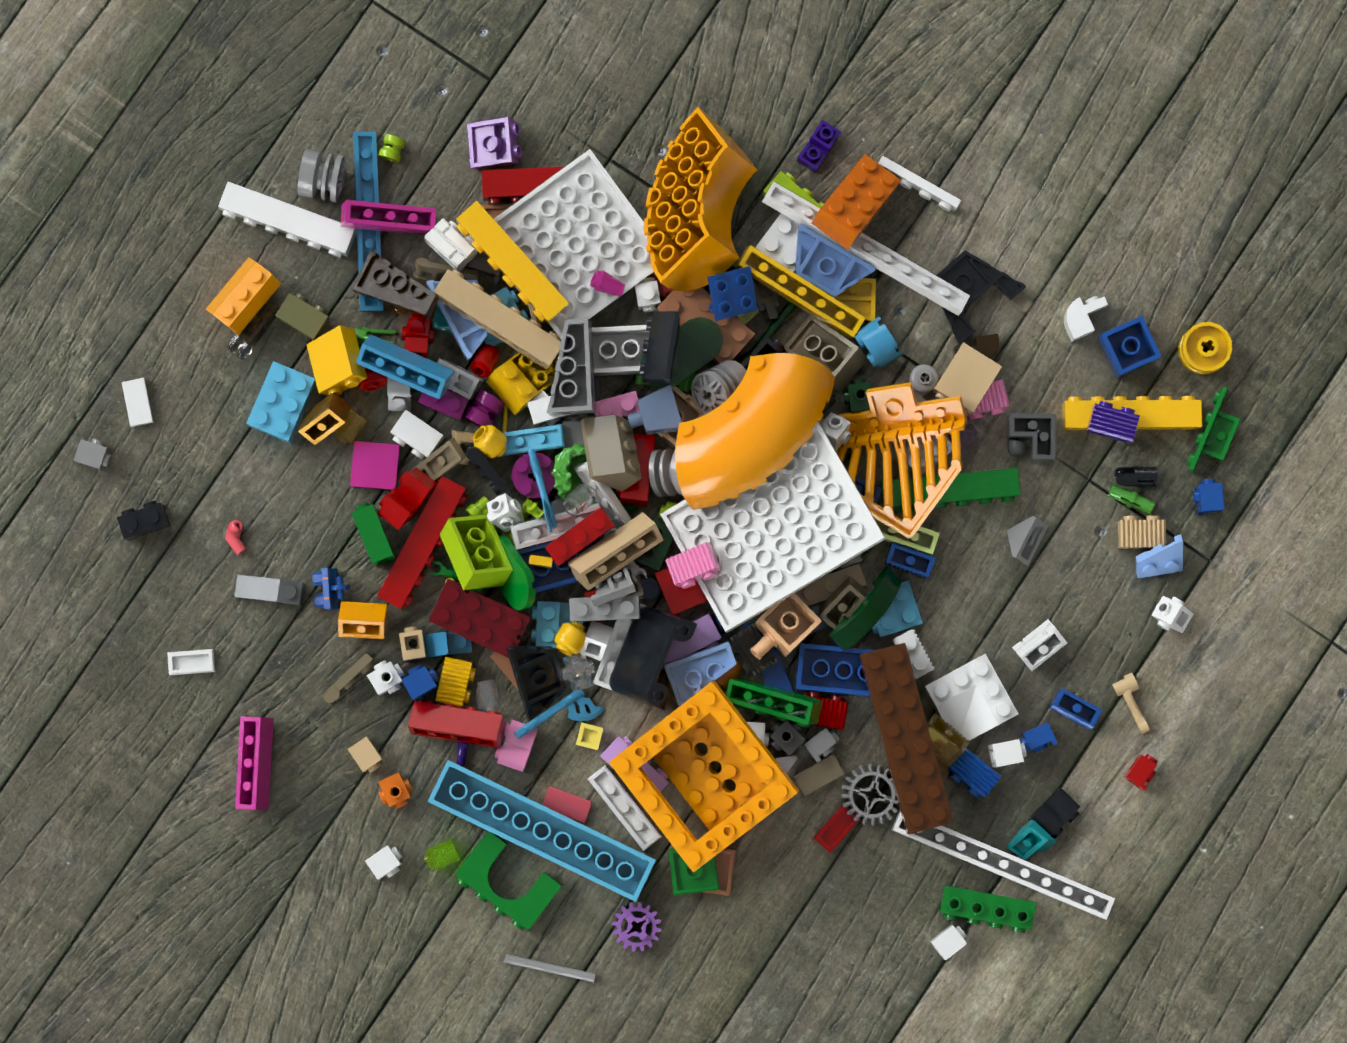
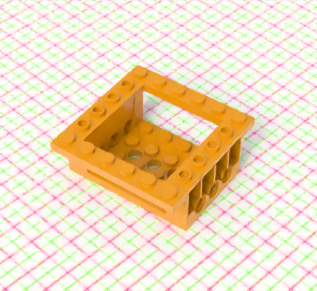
M715 680L711 681L609 761V764L693 873L800 791ZM698 743H704L707 746L708 751L706 754H701L697 750ZM650 759H655L709 831L698 840L641 768ZM712 761H718L721 764V772L712 770ZM727 779L735 782V790L731 791L726 788L725 781Z

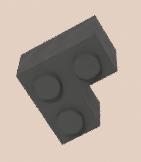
M1010 413L1007 416V439H1030V462H1053L1056 459V414Z

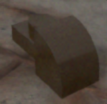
M998 334L975 337L972 348L992 359L998 350L999 336ZM958 348V349H954V351H953V358H954V356L956 355V353L958 352L959 348Z

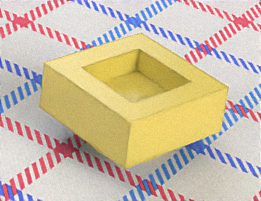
M581 722L576 745L598 750L604 728Z

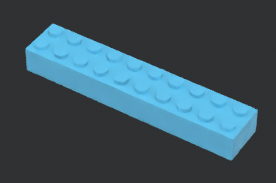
M447 760L428 800L429 803L635 902L656 861L640 851L450 760Z

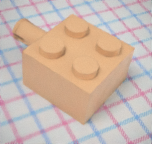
M794 593L770 607L757 619L754 625L764 637L750 651L760 660L774 646L786 657L822 621Z

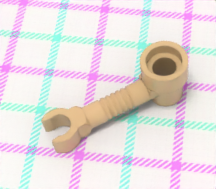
M1131 672L1123 676L1124 679L1112 684L1117 696L1123 695L1141 734L1150 731V728L1132 695V692L1140 688Z

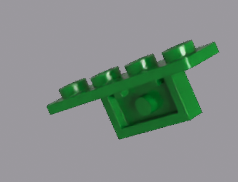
M1223 386L1222 391L1217 390L1212 402L1216 404L1213 412L1209 411L1204 421L1207 427L1204 433H1199L1195 445H1198L1197 451L1189 456L1186 464L1190 466L1189 473L1194 474L1202 454L1223 462L1241 421L1237 417L1220 411L1228 393V388Z

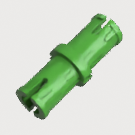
M1114 483L1107 496L1126 504L1125 507L1127 508L1133 507L1147 515H1150L1155 505L1154 501L1137 495L1136 491H1128Z

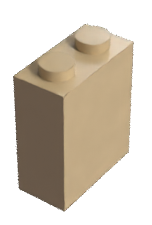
M963 342L934 388L935 397L942 399L961 396L966 415L967 413L972 415L1002 366Z

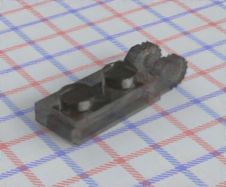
M267 301L239 336L237 334L234 335L228 344V351L231 353L238 351V358L241 360L247 359L253 351V346L257 344L275 320V315L279 308Z

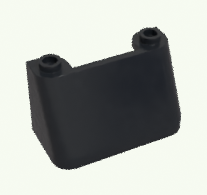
M644 606L640 607L641 618L632 619L611 673L609 685L616 693L664 710L669 698V691L666 686L657 682L658 676L672 640L685 642L691 639L697 623Z

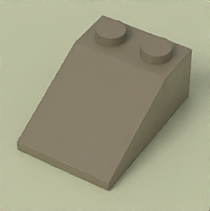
M812 315L807 318L784 347L786 353L802 355L826 366L835 376L833 389L838 393L843 390L868 359L857 345Z

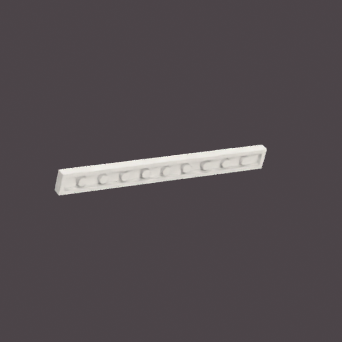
M775 182L772 183L762 201L764 204L958 316L970 297L967 293L863 233L860 234L848 250L811 224L820 208Z

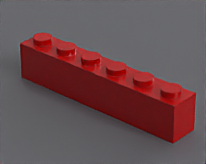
M441 476L377 594L378 598L401 610L404 607L408 608L414 598L412 592L415 586L419 588L425 578V575L422 574L426 566L431 567L436 557L433 554L436 547L443 545L439 534L449 518H457L458 515L455 514L459 506L463 507L468 498L465 487Z

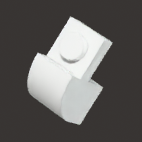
M1098 296L1091 297L1085 300L1086 305H1083L1079 297L1068 307L1064 316V325L1071 342L1095 331L1088 315L1106 308L1108 303L1105 296L1099 299Z

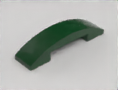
M885 567L872 583L875 588L850 618H843L829 636L842 650L845 651L865 636L885 614L895 599L902 582L888 567Z

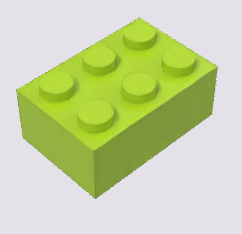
M487 515L449 518L439 535L463 590L504 586L513 568L495 527L490 523Z

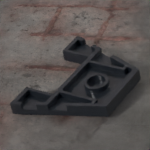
M966 250L936 275L970 295L962 312L993 284L1010 301L1026 288L1020 281L1014 280L1006 273L995 269ZM942 307L955 339L961 345L975 333V330L961 314L958 316Z

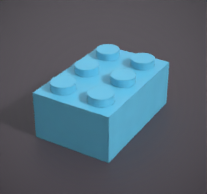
M273 361L246 424L251 428L291 444L315 390V378Z

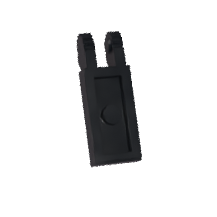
M471 443L466 445L463 449L465 455L471 463L479 465L476 469L483 478L488 476L492 482L489 486L497 496L504 493L510 496L512 494L511 490L483 454L478 451L479 449Z

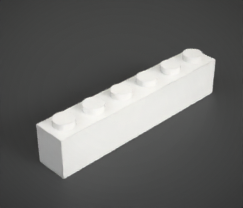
M227 182L218 205L219 209L223 211L222 215L231 219H235L236 216L243 218L244 223L256 227L257 224L265 226L264 230L276 235L278 232L284 233L287 239L294 242H299V239L308 242L307 246L316 250H320V247L329 250L328 254L341 258L342 255L348 257L357 233L355 228L340 227V222L231 182Z

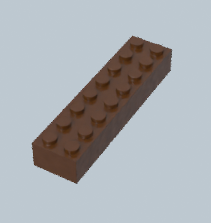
M902 643L860 654L862 670L906 834L953 823L906 644Z

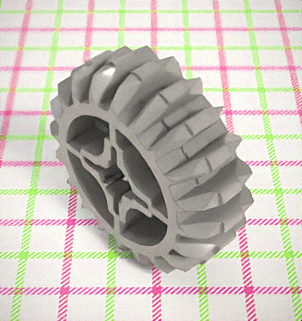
M868 764V771L866 772L863 765L859 766L861 773L858 775L855 770H852L851 773L855 778L852 780L850 777H846L845 780L850 785H842L841 787L844 790H848V794H841V798H848V802H844L842 806H851L847 814L851 815L855 812L854 821H858L860 816L863 817L862 825H866L867 819H870L871 826H875L876 818H878L880 824H884L882 816L885 815L887 819L891 820L892 816L889 814V811L898 812V809L893 807L894 803L899 804L895 800L896 793L892 778L887 777L890 771L887 768L884 773H881V765H877L876 771H873V765ZM873 776L868 788L855 787L856 783L863 777ZM880 778L887 783L890 789V796L884 795L879 791ZM874 786L875 793H878V796L883 797V799L873 798L869 805L868 797L860 791H871ZM853 793L864 798L865 808L863 812L855 805ZM877 801L888 803L883 811L877 814H870L874 803Z

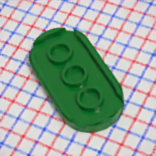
M498 535L513 568L504 586H498V588L513 609H528L533 605L536 596V590L532 588V582H535L533 573L509 538L505 535Z

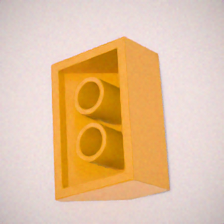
M248 257L205 310L239 336L282 283L259 263Z

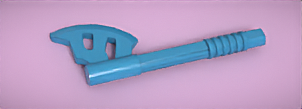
M535 449L528 450L529 461L531 462L534 478H536L543 503L545 520L550 533L552 529L558 526L542 477L543 473L538 461L539 459L536 456Z
M578 688L515 731L514 735L517 739L521 738L565 707L568 708L567 717L579 722L595 719L605 709L604 707H596L590 698H584V691ZM574 702L579 706L580 714L577 713ZM585 705L588 706L591 713H587Z

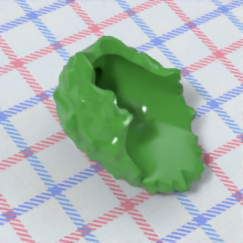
M577 443L573 444L572 447L564 448L560 454L555 456V464L551 473L555 478L554 488L558 490V496L568 506L569 510L596 504V501L574 470L577 464L587 462L585 447Z

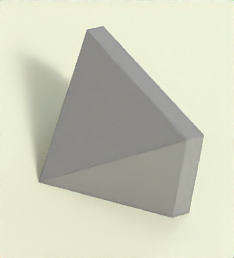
M1032 516L1008 529L1007 534L1012 556L1029 566L1048 525L1037 517Z

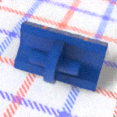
M321 568L322 571L312 575L314 586L323 585V594L314 596L315 607H322L328 610L340 609V599H344V590H350V585H343V576H338L337 568Z

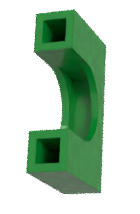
M487 831L455 874L458 877L457 882L466 889L470 886L476 890L475 896L484 903L488 900L495 905L493 909L504 917L507 914L514 920L511 923L521 931L524 928L529 930L562 885L543 872L529 892L523 897L506 899L498 895L490 884L489 872L492 864L506 847L507 843L494 833Z

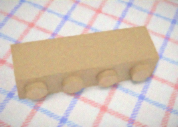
M642 512L570 560L568 564L576 580L589 591L662 542L663 538L656 523Z

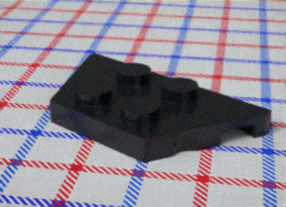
M552 646L506 647L528 722L534 719L544 707L548 709L554 699L560 696L566 689L556 650Z

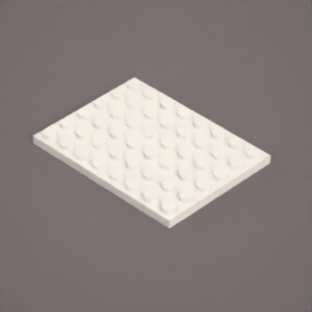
M819 421L812 430L813 435L804 447H799L792 455L794 458L781 471L776 470L766 478L768 481L754 490L749 488L740 493L738 498L732 499L730 497L719 501V505L692 510L686 500H683L660 514L681 553L705 542L713 546L721 570L716 572L717 575L708 580L701 578L697 582L727 633L886 539Z

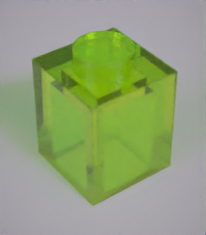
M453 839L425 849L427 852L424 855L428 868L433 867L434 871L461 860Z

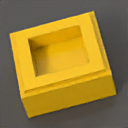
M531 555L529 557V565L552 568L553 559Z

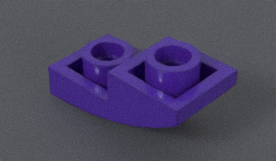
M822 120L796 161L815 173L838 139L841 131Z

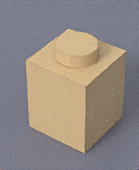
M367 736L348 749L362 772H374L381 767L379 762L384 760Z

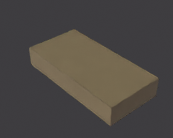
M834 754L793 777L803 795L807 796L844 775V772Z

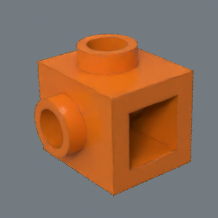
M401 772L378 782L382 790L379 792V795L384 805L388 803L389 807L395 806L396 809H399L409 804L407 799L412 798L410 793L413 792V788L408 779H403ZM396 787L399 789L397 796L393 794V789Z

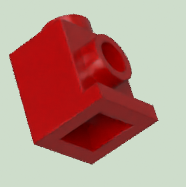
M1146 754V756L1138 755L1123 777L1140 790H1146L1147 786L1144 783H1149L1157 773L1154 769L1158 761L1149 754Z

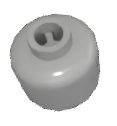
M922 364L912 370L909 382H912L914 392L919 395H927L933 392L939 382L938 372L934 367Z

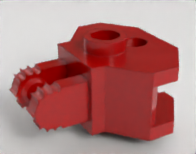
M412 313V318H408L407 327H402L401 340H405L404 349L412 353H421L422 357L428 359L430 343H434L435 329H432L431 320Z

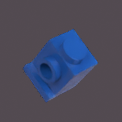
M1049 722L1021 733L1023 738L1020 739V743H1024L1026 752L1034 749L1036 753L1048 748L1046 744L1050 742L1051 746L1058 744Z

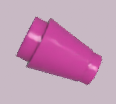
M596 270L592 276L590 287H593L594 291L621 297L625 284L604 270Z

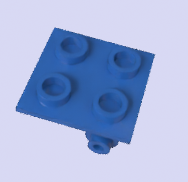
M750 266L707 277L712 301L708 307L711 313L714 312L715 321L758 310Z

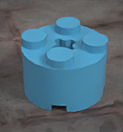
M880 317L860 328L857 332L858 335L855 336L862 350L868 349L870 354L867 355V358L874 369L878 366L882 369L904 355L901 350L896 352V349L899 348L898 344L885 324L879 325L882 322Z

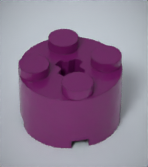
M536 453L549 496L555 490V478L551 474L554 462L548 456ZM525 454L515 462L512 470L513 484L523 497L530 500H542L537 482L529 478V476H532L533 471L529 461V454Z

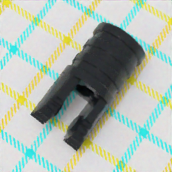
M1118 467L1114 471L1116 483L1119 486H1157V467Z

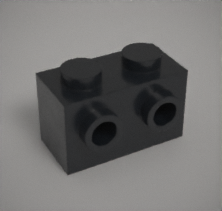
M151 501L143 504L144 508L135 511L134 508L121 512L122 516L117 517L123 538L130 541L170 527L171 524L165 506L162 503Z

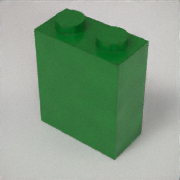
M368 503L355 507L356 511L352 512L371 563L377 567L397 559L382 520L377 514V508L373 504L369 505Z

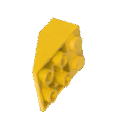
M519 352L495 369L486 382L512 413L517 415L527 407V402L532 401L543 390L546 392L552 387L559 355H556L546 370Z

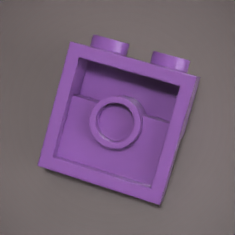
M505 117L467 124L470 168L505 167L519 164V158H522V149L520 145H517V136H520L521 130L515 119Z

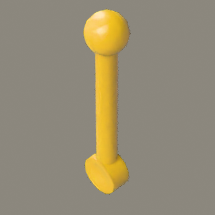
M506 404L503 411L502 433L507 432L508 407Z

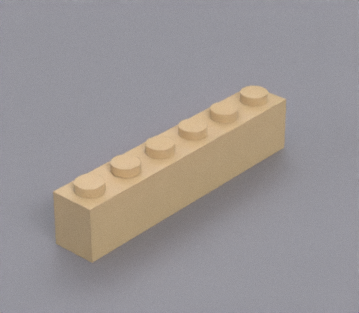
M448 269L433 291L438 296L439 301L547 370L560 350V337L551 331L547 333L542 330V326L535 320L530 319L528 321L522 317V313L518 309L506 307L502 304L503 300L492 294L489 296L483 292L484 288L475 282L469 283L464 280V275L457 270L450 271Z

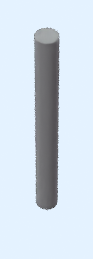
M506 954L504 961L507 964L593 983L596 976L595 973Z

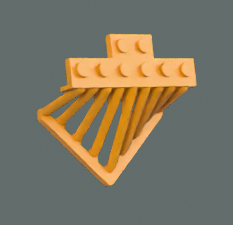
M912 382L867 389L866 395L870 410L839 414L838 416H842L851 422L849 428L851 436L845 445L842 444L837 450V454L843 463L847 449L852 447L848 473L855 484L862 446L866 445L865 495L861 496L874 518L906 538L914 536L962 470L960 431L965 429L967 423L961 396L916 402ZM946 433H950L952 438V461L949 468L947 465ZM933 435L938 440V474L941 480L937 485L935 480ZM919 437L922 438L925 448L926 491L929 495L925 502ZM905 439H908L912 458L914 507L916 511L913 518ZM891 441L894 442L898 457L903 520L895 516L893 510ZM877 443L880 445L883 457L884 508L874 503Z

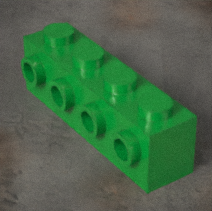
M742 677L729 679L726 693L728 699L737 708L754 709V712L757 714H771L775 716V719L795 721L796 725L802 727H809L812 724L818 723L823 703L822 700Z
M944 885L939 913H943L945 919L957 921L958 916L967 918V923L980 925L981 920L989 922V927L1002 929L1003 925L1012 926L1011 931L1025 933L1026 929L1032 930L1036 902Z

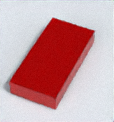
M842 805L813 837L830 853L858 823V821L853 820L856 814L853 812L851 815H848L847 811L850 809Z

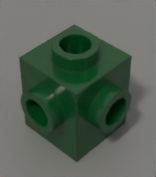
M865 379L851 381L852 384L847 386V391H843L844 404H849V412L870 410L866 391L871 389V382L865 383ZM856 394H862L863 398H858Z

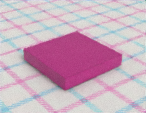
M354 441L350 486L393 490L396 488L400 445Z

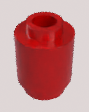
M490 344L479 348L470 364V368L476 376L486 378L491 375L499 361L498 349Z

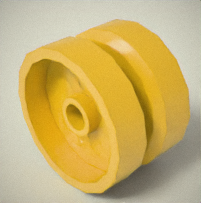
M1201 322L1192 326L1182 336L1178 345V356L1182 365L1188 371L1197 375H1209L1218 371L1230 359L1232 353V340L1228 332L1221 325L1213 322ZM1203 346L1207 347V352H1204L1202 350L1204 348Z

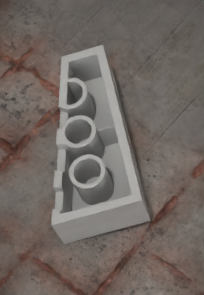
M589 319L565 320L547 413L549 415L596 413L592 322Z

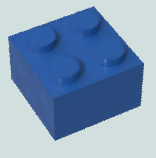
M1143 316L1104 332L1098 337L1116 379L1153 363L1162 357Z

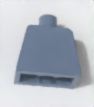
M671 385L639 399L637 402L640 412L627 415L630 427L634 428L644 425L647 435L678 431L679 423H682Z

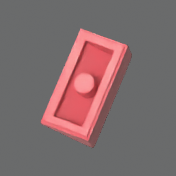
M549 786L543 805L571 819L585 823L592 801Z

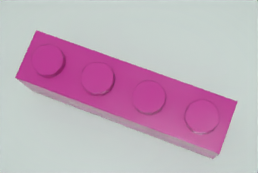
M346 200L341 207L340 227L426 235L436 224V208Z
M240 716L235 809L269 810L274 718Z

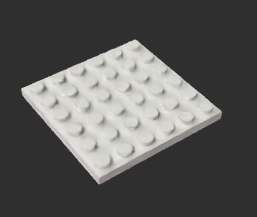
M590 149L494 218L497 224L569 303L567 307L549 322V325L560 337V340L565 320L590 319L619 298V296L594 291V288L590 287L592 276L596 270H604L625 284L622 295L654 272L650 263L652 262L650 254L646 250L648 243L647 236L644 234L643 220Z

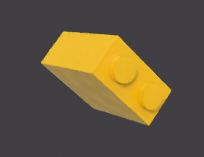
M339 325L306 344L319 394L330 395L336 393L340 396L343 391L358 386L359 382L367 378L365 368L356 364L360 349L355 329Z

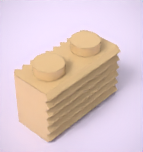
M1123 516L1124 520L1118 521V549H1153V547L1161 543L1163 547L1166 546V520H1160V516H1146V520H1137V516Z

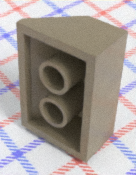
M617 415L580 420L590 479L620 491H624L642 479L633 428L630 427L629 420Z

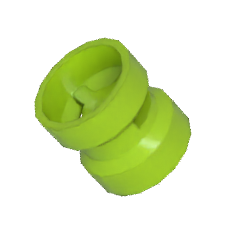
M385 134L383 139L384 146L380 149L378 156L393 163H400V153L405 148L406 141L397 136Z

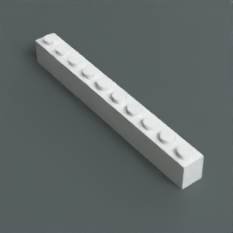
M900 809L891 829L1107 920L1115 900L1111 896L944 826L906 834Z

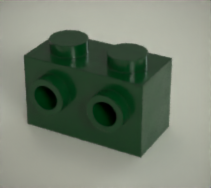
M652 519L656 523L663 541L634 561L659 572L674 538L666 524Z

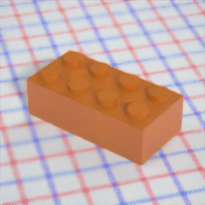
M864 154L823 204L811 224L848 250L892 196L901 180Z

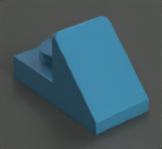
M445 631L425 635L427 658L473 653L472 641L453 632Z

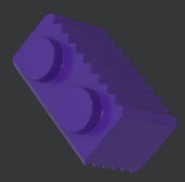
M1100 401L1099 404L1095 403L1086 432L1131 444L1134 440L1140 415H1136L1135 410L1122 407L1121 410L1112 408L1113 404Z

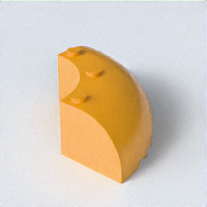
M699 107L679 128L681 132L675 141H670L668 144L669 150L664 160L660 159L654 173L656 179L653 188H649L646 200L648 212L647 218L644 219V234L647 236L648 245H646V250L650 254L652 261L650 263L660 283L675 291H691L708 285L707 277L724 273L740 258L732 242V214L742 189L758 170L738 144Z
M790 353L750 356L749 365L741 383L725 402L702 417L679 423L675 448L676 472L681 492L692 510L719 505V501L730 497L732 499L738 498L740 493L749 488L754 490L768 481L766 478L776 470L781 471L794 458L792 455L800 446L804 447L813 435L812 430L816 423L821 421L824 415L822 411L826 402L830 400L835 376L826 366L814 359Z

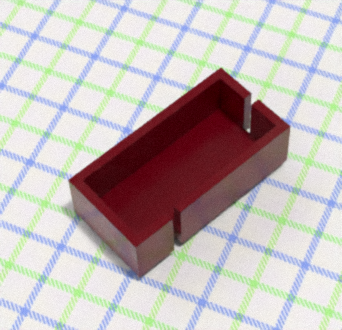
M447 579L428 621L509 658L506 647L520 645L522 640L517 638V636H524L532 617L472 589L468 594L466 593L467 590H463L460 583Z

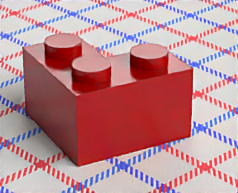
M417 467L410 472L406 470L399 479L401 484L398 489L394 488L379 503L382 507L377 514L398 530L416 516L437 485V482Z

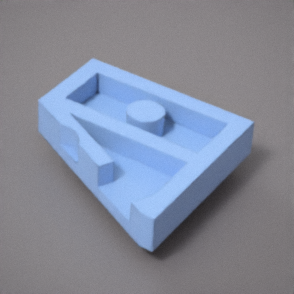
M1175 536V541L1165 547L1161 543L1153 547L1152 550L1145 551L1136 556L1137 577L1144 578L1183 571L1182 536Z

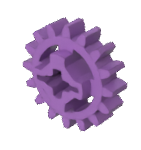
M630 902L629 909L622 906L623 913L615 914L619 920L612 922V925L617 926V929L612 933L619 934L620 937L616 942L624 941V949L630 945L632 946V952H635L636 947H640L641 951H644V945L653 946L651 943L652 939L658 941L659 938L655 933L661 932L662 929L656 927V924H659L661 919L654 918L657 911L649 912V904L642 908V902H639L637 907H634L633 903ZM640 911L646 915L640 918L635 917L631 912ZM625 917L628 921V927L622 932L621 924ZM646 920L641 926L642 931L640 933L636 930L628 934L633 927V921L639 923ZM652 921V932L649 936L646 933V925ZM637 936L642 942H632L628 938Z

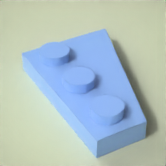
M728 641L665 663L664 667L680 707L711 681L718 679L737 663Z

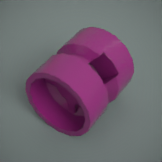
M480 389L474 398L475 405L469 407L464 418L478 427L493 425L495 423L494 416L500 414L505 403Z

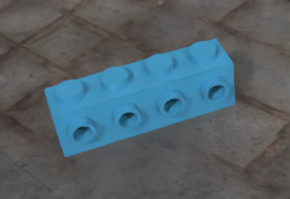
M370 335L362 343L356 364L437 399H440L448 390L454 373L452 369L373 335Z

